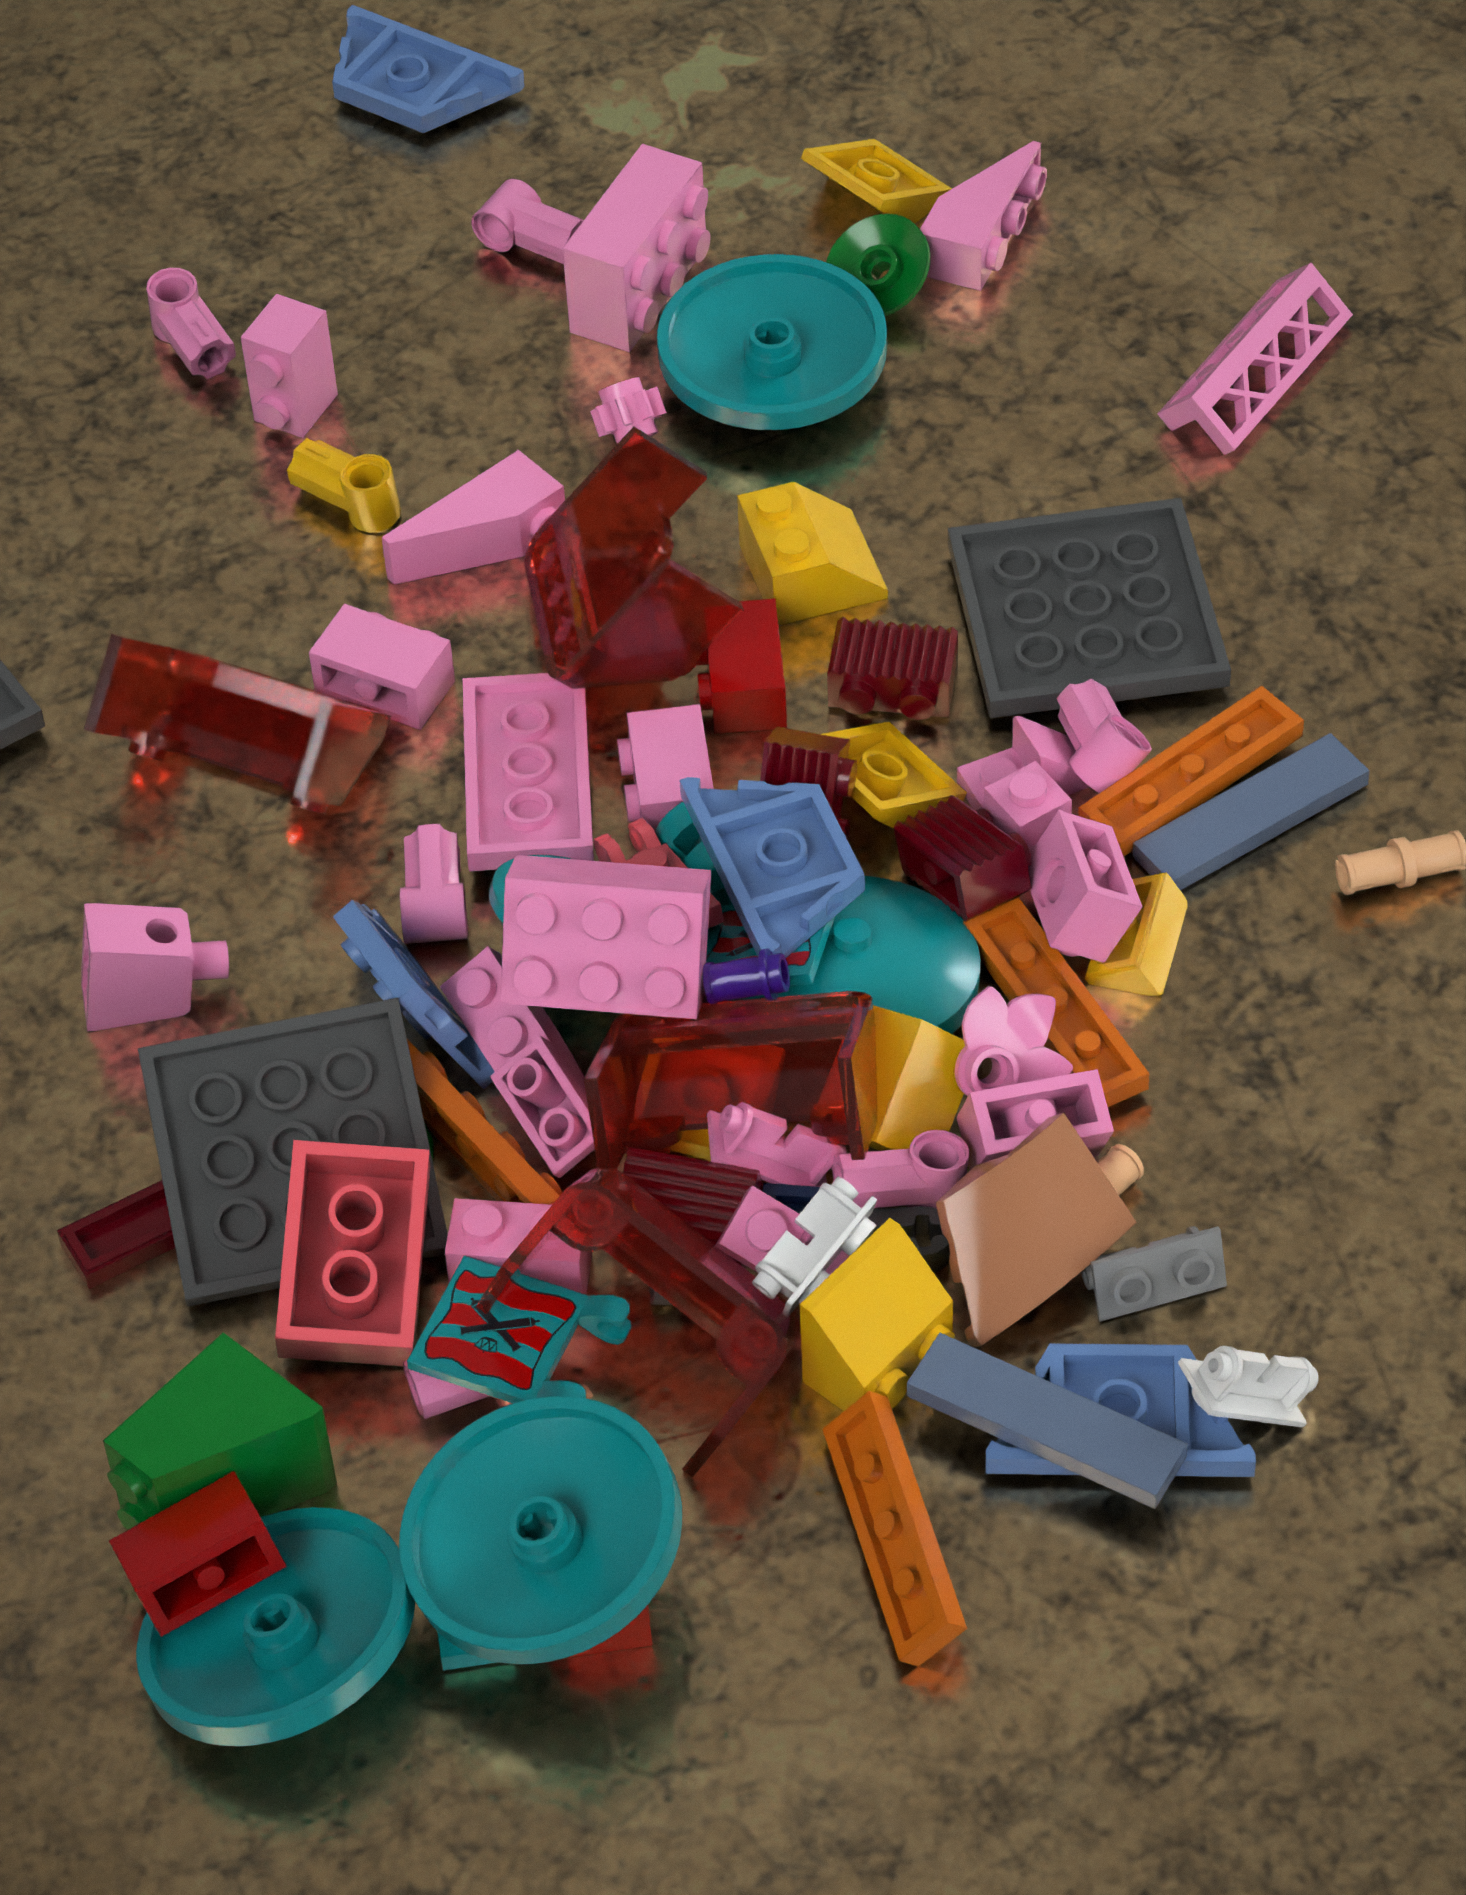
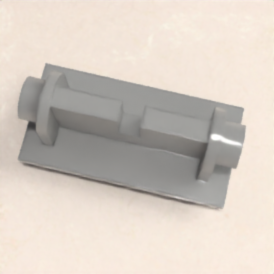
M1191 1226L1186 1229V1233L1148 1243L1149 1246L1138 1249L1135 1246L1107 1255H1101L1095 1261H1091V1264L1081 1273L1086 1288L1088 1290L1094 1289L1099 1321L1226 1287L1227 1280L1220 1228L1217 1226L1199 1231L1196 1226Z

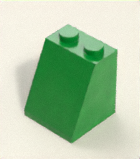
M224 1332L103 1440L110 1466L107 1477L116 1490L120 1505L117 1515L127 1530L235 1471L260 1517L277 1513L325 1494L337 1484L323 1407Z

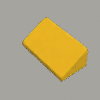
M1167 872L1132 879L1143 907L1104 963L1090 959L1085 980L1089 985L1145 996H1160L1163 994L1187 910L1186 897Z

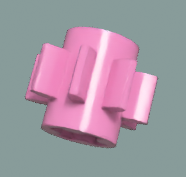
M636 377L598 391L603 405L595 407L590 412L599 437L612 433L617 447L658 433L654 419L662 417L661 415L667 413L658 387L645 391L640 378Z

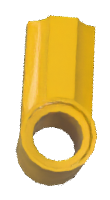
M308 438L294 449L292 461L287 468L290 484L348 511L351 524L356 529L367 533L380 532L393 526L400 518L401 507L392 467L383 456L363 454L354 457L321 440L312 441Z

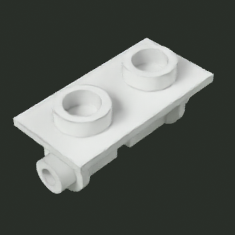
M837 1177L831 1185L823 1183L816 1195L795 1219V1223L814 1237L811 1242L806 1246L786 1230L764 1259L755 1266L759 1274L752 1281V1284L770 1299H774L779 1292L785 1295L788 1300L782 1314L787 1318L799 1303L803 1302L830 1276L826 1270L840 1252L844 1251L850 1256L870 1237L877 1227L874 1222L868 1219L874 1210L877 1199L871 1196L862 1208L853 1202L859 1194L858 1191L841 1177Z
M1220 1346L1213 1352L1208 1353L1204 1361L1181 1358L1177 1362L1192 1387L1194 1400L1208 1415L1302 1428L1307 1424L1297 1405L1309 1392L1316 1388L1318 1372L1304 1357L1274 1355L1268 1360L1264 1353L1237 1350L1230 1346Z

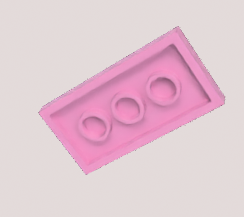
M584 671L463 678L466 837L469 871L497 870L503 863L514 859L516 855H554L577 860L594 861Z

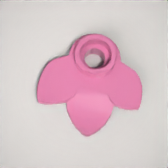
M992 986L986 987L973 998L967 1006L962 1020L965 1047L959 1053L955 1064L957 1085L967 1097L970 1092L1071 1073L1073 1065L1065 1057L1044 1047L1054 1017L1055 998L1045 994H1024L1006 1004L1001 994ZM990 1058L992 1061L990 1074L984 1079H979L977 1076L979 1065L984 1059Z

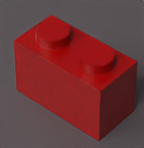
M776 599L703 604L705 629L693 630L696 666L708 665V673L697 674L701 711L712 710L714 734L774 730L777 726L787 728L786 687Z
M235 1471L109 1540L132 1587L161 1637L287 1567Z

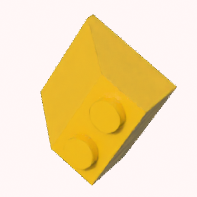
M796 482L737 495L739 545L762 599H776L779 626L888 599V589L850 508Z
M889 1218L800 1303L803 1383L843 1411L868 1391L888 1397L891 1408H894L905 1396L909 1378L938 1334L942 1333L955 1338L953 1332L952 1298L902 1226L893 1219Z

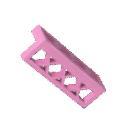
M1312 263L1279 278L1157 414L1171 431L1196 420L1224 455L1234 451L1353 314ZM1311 295L1329 316V319L1323 326L1309 324L1307 300ZM1279 331L1294 334V359L1279 357ZM1249 365L1264 367L1266 386L1264 393L1249 391ZM1219 399L1234 401L1236 425L1232 430L1226 426L1212 408Z

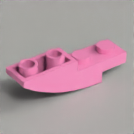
M487 946L444 982L440 988L494 1070L490 1078L552 1174L561 1178L610 1136L597 1101L584 1075L544 1008L500 1003L502 956L499 952Z

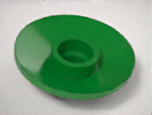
M878 214L856 222L843 232L832 246L826 263L847 271L865 284L879 301L884 315L888 316L906 306L920 291L929 272L931 255L928 241L915 223L896 214ZM889 270L885 276L879 279L884 271Z

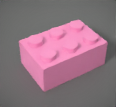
M641 144L562 248L570 333L630 352L643 333H649L653 329L659 311L668 299L672 298L682 287L685 276L695 262L700 263L705 258L710 246L711 235L706 230L705 222L708 190L703 185L702 162Z
M516 855L505 877L500 1003L697 1019L705 995L703 965L706 964L711 870Z

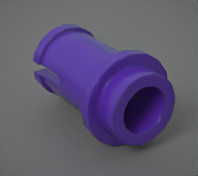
M761 949L758 957L719 963L708 962L703 965L704 990L710 1004L764 995L767 1001L777 1000L778 993L789 991L790 976L786 958L783 953L773 954L770 949Z

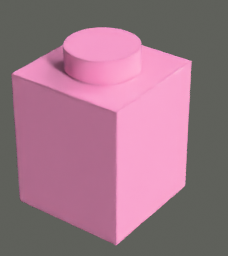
M1036 761L984 787V809L990 814L995 825L1008 835L1013 832L1018 833L1026 842L1030 852L1058 810L1072 814V799Z

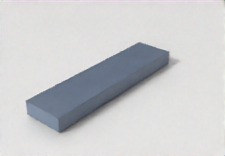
M1329 733L1133 842L1132 857L1150 875L1167 872L1177 887L1182 890L1367 786L1370 770L1334 735Z
M942 1333L938 1334L907 1382V1397L1153 1509L1157 1507L1187 1457L1188 1443Z

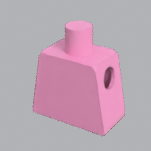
M100 903L84 904L81 988L87 1031H98L184 1016L191 1008L192 981L228 979L229 956L226 940L192 942L188 914L181 908Z

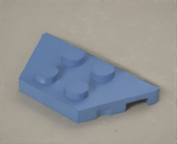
M351 5L347 10L348 27L346 36L341 38L339 48L340 62L335 66L332 80L335 99L425 133L516 94L525 87L522 69L355 5Z
M687 777L679 780L681 798L757 956H759L761 949H770L773 954L783 953L785 958H787L865 891L864 872L819 784L786 783L777 786L770 785L764 781L739 780L737 790L701 788L700 778Z
M351 900L333 916L348 936L341 943V947L363 972L367 973L370 970L378 981L372 987L382 1000L398 998L401 1013L414 1029L426 1040L432 1036L485 1089L493 1082L490 1076L494 1073V1070L450 1002L382 914L375 908L370 910L367 905Z
M1050 1343L1036 1365V1376L1188 1443L1187 1457L1175 1476H1255L1256 1453L1249 1443L1243 1445L1227 1417L1208 1415L1194 1400L1192 1387L1177 1363L1181 1358L1197 1360L1188 1345ZM1000 1438L996 1442L991 1440L986 1449V1474L1079 1475Z

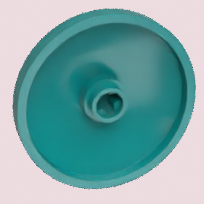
M765 254L747 256L718 264L703 271L685 283L672 296L664 308L658 324V360L663 377L674 394L687 406L712 420L753 430L799 428L827 420L842 413L856 404L871 390L880 377L886 361L887 325L884 312L874 294L855 276L839 267L821 260L796 255Z
M865 876V891L835 916L812 984L790 986L788 992L778 993L777 1000L767 1001L765 996L761 995L728 1000L738 1019L752 1033L771 1046L784 1049L786 1053L803 1059L834 1064L858 1001L922 1019L953 1034L962 1025L967 1006L979 992L981 962L976 939L963 924L964 920L962 917H958L957 913L951 911L950 907L946 906L940 899L902 882Z
M547 1396L516 1402L499 1408L462 1429L434 1455L422 1471L407 1500L400 1527L399 1554L404 1580L410 1594L429 1623L450 1643L467 1653L479 1658L508 1664H537L567 1658L584 1652L618 1633L640 1614L659 1591L669 1574L680 1543L683 1509L680 1490L672 1468L653 1436L639 1422L621 1410L600 1401L572 1396Z
M300 1508L263 1516L261 1519L287 1567L162 1637L148 1613H146L139 1631L136 1662L142 1685L161 1717L178 1732L194 1740L219 1746H253L283 1740L306 1732L330 1720L358 1701L380 1680L395 1661L410 1632L416 1602L404 1580L399 1548L382 1527L359 1514L333 1508Z

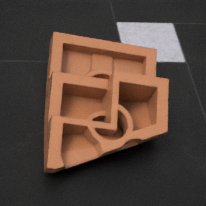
M1065 1113L1047 1118L1008 1155L974 1166L936 1202L942 1234L946 1237L950 1247L949 1264L953 1282L963 1284L972 1324L964 1329L968 1343L971 1347L982 1346L1009 1328L1087 1268L1091 1261H1095L1137 1223Z

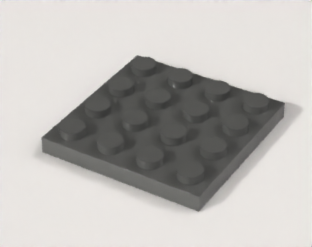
M1181 498L948 528L949 553L990 718L1060 709L1056 699L1069 684H1080L1089 679H1093L1105 686L1114 702L1230 686L1231 667Z
M398 998L138 1048L187 1307L280 1288L293 1140L429 1150L430 1178L423 1259L445 1255L448 1233Z

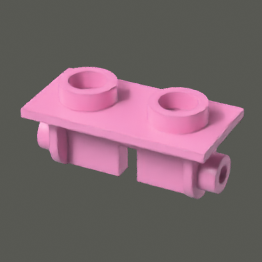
M744 1102L739 1103L737 1106L729 1104L723 1109L722 1113L709 1110L707 1113L711 1162L759 1170L761 1180L771 1184L820 1187L823 1183H827L826 1173L829 1169L833 1168L834 1155L847 1154L846 1147L839 1144L837 1136L830 1133L825 1134L797 1124L787 1137L782 1136L787 1130L786 1119L753 1108L750 1104Z

